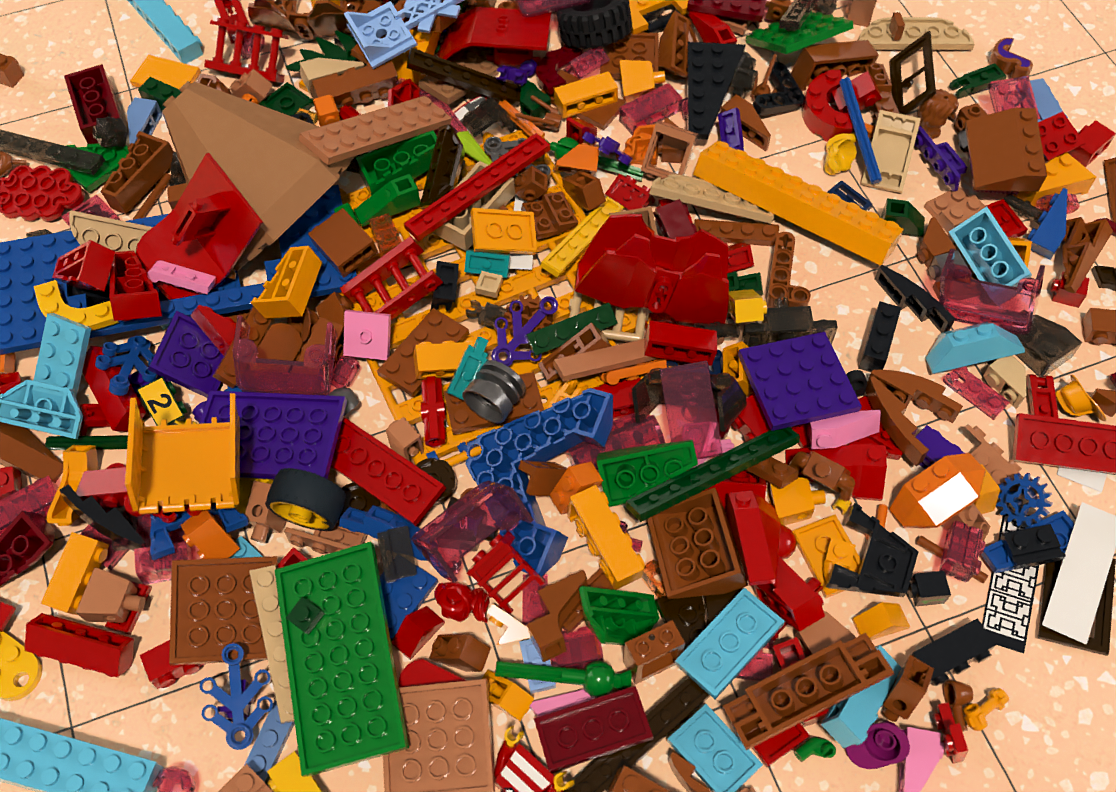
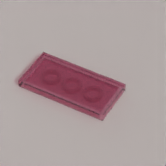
M708 361L660 369L671 442L693 440L697 459L723 455Z

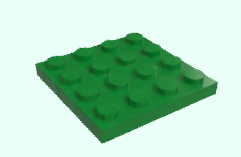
M812 10L801 12L800 16L785 18L784 22L769 24L766 29L753 30L752 34L745 37L747 44L787 55L854 29L852 20L844 19V17H833V15H823L822 12L813 13Z

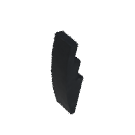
M884 265L879 266L875 281L897 306L902 307L901 310L909 307L921 322L929 319L941 333L950 331L956 318L939 301L905 276Z
M69 484L60 489L63 500L99 533L140 554L145 555L148 553L146 542L116 507L106 513L93 496L82 501Z

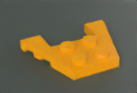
M629 0L632 34L635 35L648 29L649 23L642 15L669 4H673L681 15L690 12L687 10L689 0Z

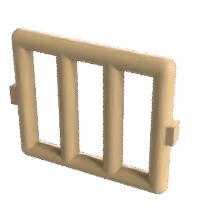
M575 290L573 299H570L569 310H571L569 318L578 315L583 294ZM595 299L594 308L602 306L604 302ZM616 306L615 317L618 324L613 326V330L604 329L601 331L607 339L627 342L641 340L644 336L645 322L648 321L650 310H647L648 308L639 307L635 333L621 332L625 308Z

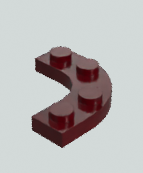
M564 45L557 50L548 51L546 56L539 61L536 66L537 81L549 95L554 93V88L566 85V81L557 71L560 67L583 58L582 50Z

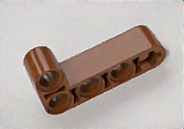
M780 232L776 237L766 298L767 307L774 312L802 315L807 311L811 293L805 287L790 285L795 237L790 232Z

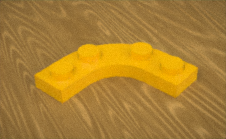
M57 280L34 286L39 308L45 318L48 313H55L91 328V331L119 323L114 321L110 301L86 308H74L64 303Z

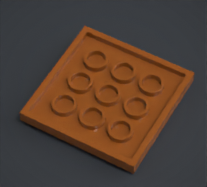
M277 556L172 560L170 666L223 663L222 651L226 645L236 643L242 647L244 651L242 661L267 660L249 571L273 565L277 569ZM233 650L228 654V658L235 660L239 654Z

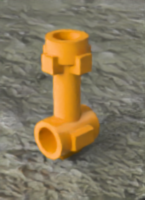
M1001 688L992 689L988 692V700L981 706L974 703L964 708L965 720L969 727L974 731H980L987 727L988 723L985 716L995 708L1002 710L1009 701V696Z

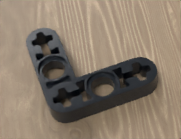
M775 62L770 79L778 92L758 95L752 105L760 115L799 110L805 100L804 94L786 65L781 62ZM775 100L781 102L783 105L776 103Z

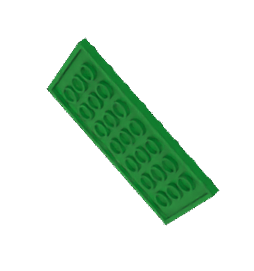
M370 541L275 569L301 776L308 777L409 749L374 544ZM301 597H304L324 612V615L309 635L286 619Z

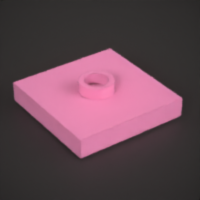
M346 310L344 312L343 356L387 360L390 356L391 314Z

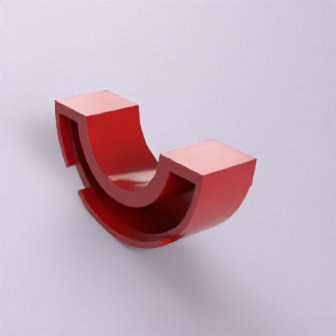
M840 69L829 70L811 81L806 91L802 109L803 121L807 128L813 134L817 133L822 136V140L826 142L835 135L851 134L853 129L849 113H841L829 105V103L835 102L832 91L840 87L839 82L842 79Z

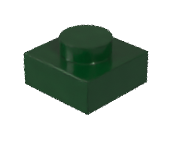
M301 597L286 619L309 635L324 615V612L304 597Z

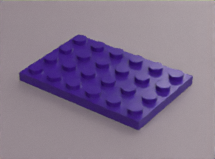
M210 390L199 424L212 423V417H217V423L230 422V393H235L237 411L240 418L241 478L274 479L279 470L294 468L328 479L347 404L345 396Z

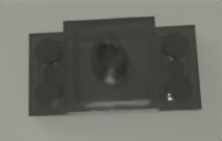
M781 297L774 301L776 308H767V314L763 315L764 321L761 324H745L741 340L748 347L826 332L832 345L838 326L836 320L821 319L813 321L811 306L789 307L788 298L783 297L784 303H782Z

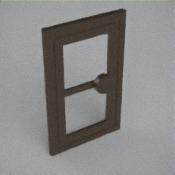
M927 31L889 60L892 84L891 93L899 114H908L936 94L931 31ZM923 47L924 67L910 77L905 78L902 82L901 63ZM925 71L926 91L904 105L903 88L905 90L909 89L913 85V79Z
M1112 559L1095 615L1094 638L1089 637L1087 644L1042 625L1059 574L1061 561L1047 563L1045 567L1038 638L1108 656L1116 559Z

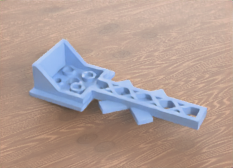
M406 0L404 9L398 12L392 2L389 1L369 13L347 11L344 15L347 19L349 30L374 69L417 46V42L409 31L410 29L418 26V31L430 33L436 15L457 18L461 8L456 4L464 0H444L442 3V0ZM405 17L410 18L409 21L405 23L402 20Z

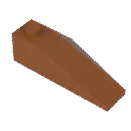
M0 422V465L5 467L13 466L24 475L54 486L63 473V463L27 428Z

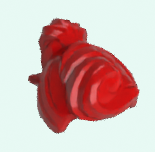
M457 582L439 583L437 585L434 597L437 604L441 606L443 617L462 622L472 612L478 622L482 621L487 624L486 611L489 606V597L483 589L476 588L471 590L468 586Z

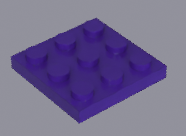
M176 311L147 370L208 398L210 390L217 391L221 381L212 376L224 356L193 318Z

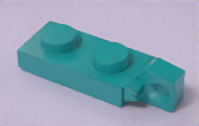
M477 337L474 346L468 345L446 393L464 400L462 398L463 391L473 379H476L477 372L481 370L483 364L488 360L486 359L488 353L484 352L489 340Z

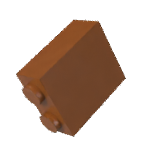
M343 208L333 213L330 218L314 227L308 233L314 246L343 278L378 253L374 241Z

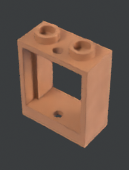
M659 120L656 122L641 171H644L645 175L651 178L684 175L698 134ZM661 133L688 142L678 174L650 165Z

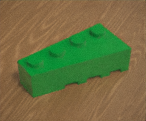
M434 130L355 157L360 176L370 196L391 180L410 174L415 179L429 170L437 138Z

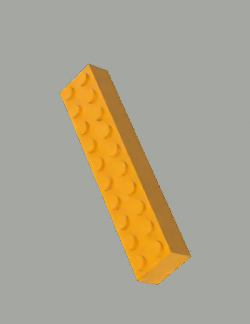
M716 141L700 153L693 173L694 176L880 266L895 250L904 231L896 222L886 221L874 212H867L855 203H848L836 194H829L819 186L810 185L798 176H791L781 168L766 164L762 159L748 156L745 151L729 147V144L723 141Z

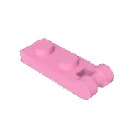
M160 260L147 272L148 279H151L153 283L163 281L176 287L193 290L196 293L208 294L216 281V276Z

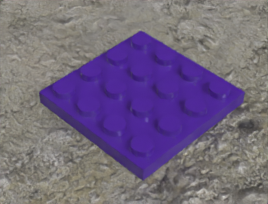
M826 332L739 349V359L771 431L859 412L862 407Z

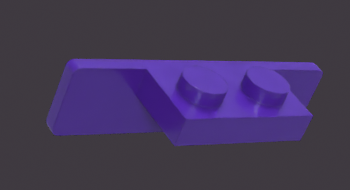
M919 126L914 145L920 149L924 158L931 163L935 172L939 173L943 178L944 183L953 192L958 191L961 174L967 171L966 164L948 142L936 145L924 129Z

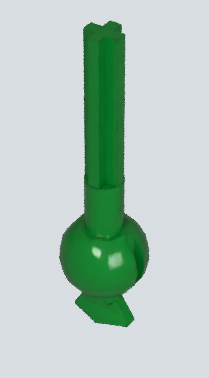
M564 137L558 142L552 141L551 143L545 139L550 144V151L554 152L556 160H559L579 145L577 140L570 137ZM601 155L598 157V168L623 176L629 175L635 180L642 181L644 171H641V168L626 165Z
M600 660L590 662L584 669L497 661L495 666V676L583 685L584 691L596 698L610 694L613 688L623 690L631 687L632 679L631 670L623 673H614L610 664Z

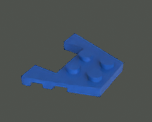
M212 503L211 510L209 511L213 516H219L227 533L248 525L247 517L243 513L240 514L235 508L216 509V503ZM186 511L176 512L177 518L171 523H165L161 518L150 514V554L153 561L175 553V548L168 532L182 528L180 525L191 517Z

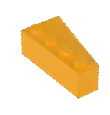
M595 485L570 496L567 518L570 522L575 521L576 531L579 536L587 538L588 550L592 556H599V567L614 590H617L642 578L645 564L640 554L634 552L632 548L633 543L628 533H623L618 515L615 512H611L607 496L603 491L600 492Z

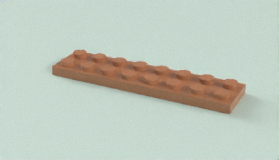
M422 96L301 132L299 141L325 164L329 165L439 129V127L447 124L450 125L452 117L435 105L428 97Z

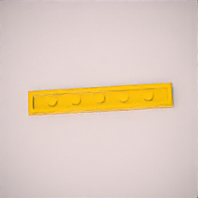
M607 196L605 198L606 202L593 210L542 260L540 267L559 278L586 250L598 230L609 218V213L623 211L624 206Z

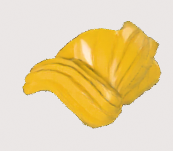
M839 134L827 141V154L824 165L827 174L836 175L841 171L851 169V164L857 155L854 144L857 141L856 134Z

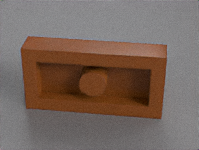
M521 460L518 468L530 475L526 493L532 496H550V493L567 470L566 467L556 462Z

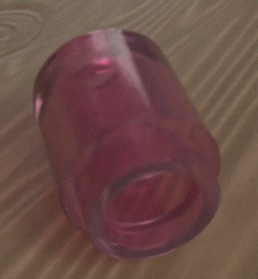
M341 356L330 374L329 382L336 388L349 387L360 369L358 360L352 356Z

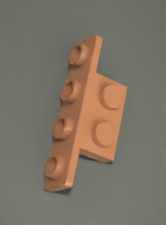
M967 424L965 428L981 443L971 455L979 464L985 467L998 486L1001 483L1007 485L1005 478L1009 476L1014 480V474L1019 473L1022 468L1013 459L1007 461L1001 456L1004 451L995 442L989 444L984 439L986 434L977 425L972 428ZM1032 487L1034 493L1039 496L1038 492Z
M336 523L335 527L330 531L315 530L313 535L288 527L284 530L289 543L297 547H302L303 545L311 547L313 551L320 554H325V552L333 553L363 544L367 537V534L352 532L347 528L340 527L339 523ZM376 554L377 564H378V567H379L380 561H379L378 556H377V554Z

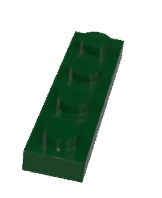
M609 302L525 336L535 357L562 346L591 322L599 330L618 324Z

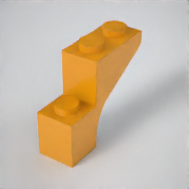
M72 445L63 451V476L47 512V523L68 526L79 518L63 500L60 489L69 484L76 492L83 472L98 470L96 445Z

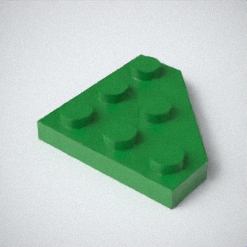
M115 143V146L87 144V147L66 145L51 155V158L60 168L67 169L73 175L74 180L90 193L106 182L112 172L118 170L120 167L119 161L121 158H126L129 151L128 146L124 143Z

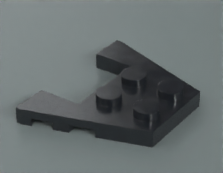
M854 503L846 525L870 535L859 572L856 573L834 564L826 587L904 597L908 592L919 551L893 531L891 533L879 524L880 521L877 518L868 516L861 510L863 507Z

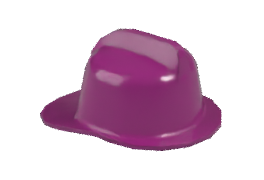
M879 721L870 725L866 732L868 736L863 743L845 748L847 756L855 765L869 770L905 760L909 755L910 743L903 728L890 721Z

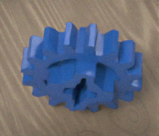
M1020 473L1014 474V480L1010 476L1005 478L1007 485L1004 483L999 484L1002 492L999 493L998 498H1001V501L996 503V506L1003 507L999 514L1005 515L1007 513L1009 515L1008 522L1016 519L1017 526H1021L1024 521L1027 526L1033 525V519L1039 523L1042 521L1041 515L1047 516L1050 513L1045 507L1053 505L1052 502L1047 501L1052 492H1045L1044 489L1048 484L1040 485L1039 476L1032 480L1030 473H1026L1023 478ZM1020 484L1017 492L1009 491L1012 486ZM1032 487L1038 492L1039 496L1034 493ZM1023 494L1025 499L1029 500L1026 504H1023V500L1019 499ZM1009 503H1011L1015 511L1010 507ZM1030 507H1038L1034 514L1027 515Z

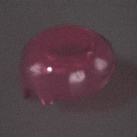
M171 766L159 771L152 787L155 788L157 786L158 792H195L196 783L189 771L182 767Z

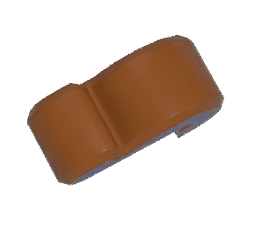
M1014 38L1000 39L993 48L989 64L996 63L1004 74H1011L1010 79L1012 81H1026L1033 68L1032 61L1010 52Z

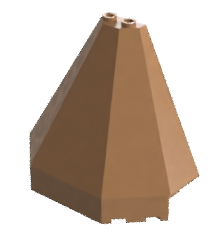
M187 81L179 89L181 94L177 98L171 96L163 103L166 108L162 111L187 185L205 154L210 153L263 221L235 264L234 268L238 271L248 261H251L260 254L267 245L270 246L303 215L340 178V174L347 169L351 163L350 161L356 156L327 165L299 141L301 132L315 129L319 126L194 81L191 84Z

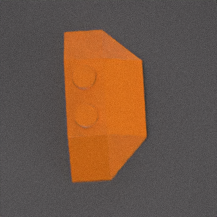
M970 453L944 456L905 483L889 510L904 528H938L979 499L986 471Z

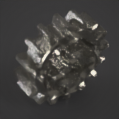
M746 56L743 62H741V66L735 68L731 81V87H734L733 96L737 94L745 99V95L753 90L758 71L754 70L756 66L755 58Z

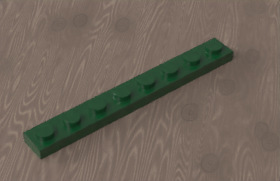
M790 427L774 431L769 430L627 500L626 507L642 522L798 444L800 435Z

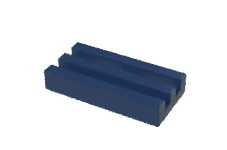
M842 180L827 192L838 195L848 203H855L865 211L872 209L873 204Z

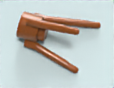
M777 54L773 55L763 83L758 86V72L754 73L753 88L750 95L753 101L758 95L778 92L776 88L771 92L769 85H767Z
M531 95V99L549 110L550 113L546 112L544 119L520 113L515 114L516 117L534 121L532 123L537 127L550 130H558L562 115L557 114L559 109L549 106L534 95Z

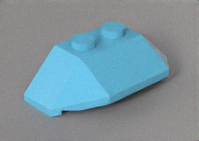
M984 322L942 332L926 356V362L932 374L1025 353V348L1016 335L993 323Z
M25 380L4 394H0V422L78 439L83 415L72 389L33 380Z

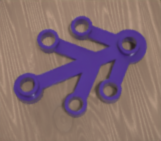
M585 131L582 139L591 144H594L595 141L598 142L600 145L598 149L607 155L614 152L620 155L618 160L626 165H629L633 159L619 149L621 145L619 142L609 136L606 138L602 137L601 139L588 131Z
M546 296L539 302V310L523 327L521 318L523 304L518 300L512 301L509 304V312L512 314L513 339L507 344L505 329L508 327V321L504 317L497 318L493 325L497 330L498 346L492 351V360L510 366L514 360L537 362L541 359L542 354L538 355L537 359H533L531 357V349L529 351L514 350L520 344H528L525 335L529 334L546 315H552L557 311L558 302L551 296ZM544 303H550L551 309L546 310ZM513 304L519 305L520 310L518 312L513 311ZM498 320H502L505 323L504 328L497 326ZM500 352L506 354V360L502 361L499 359Z

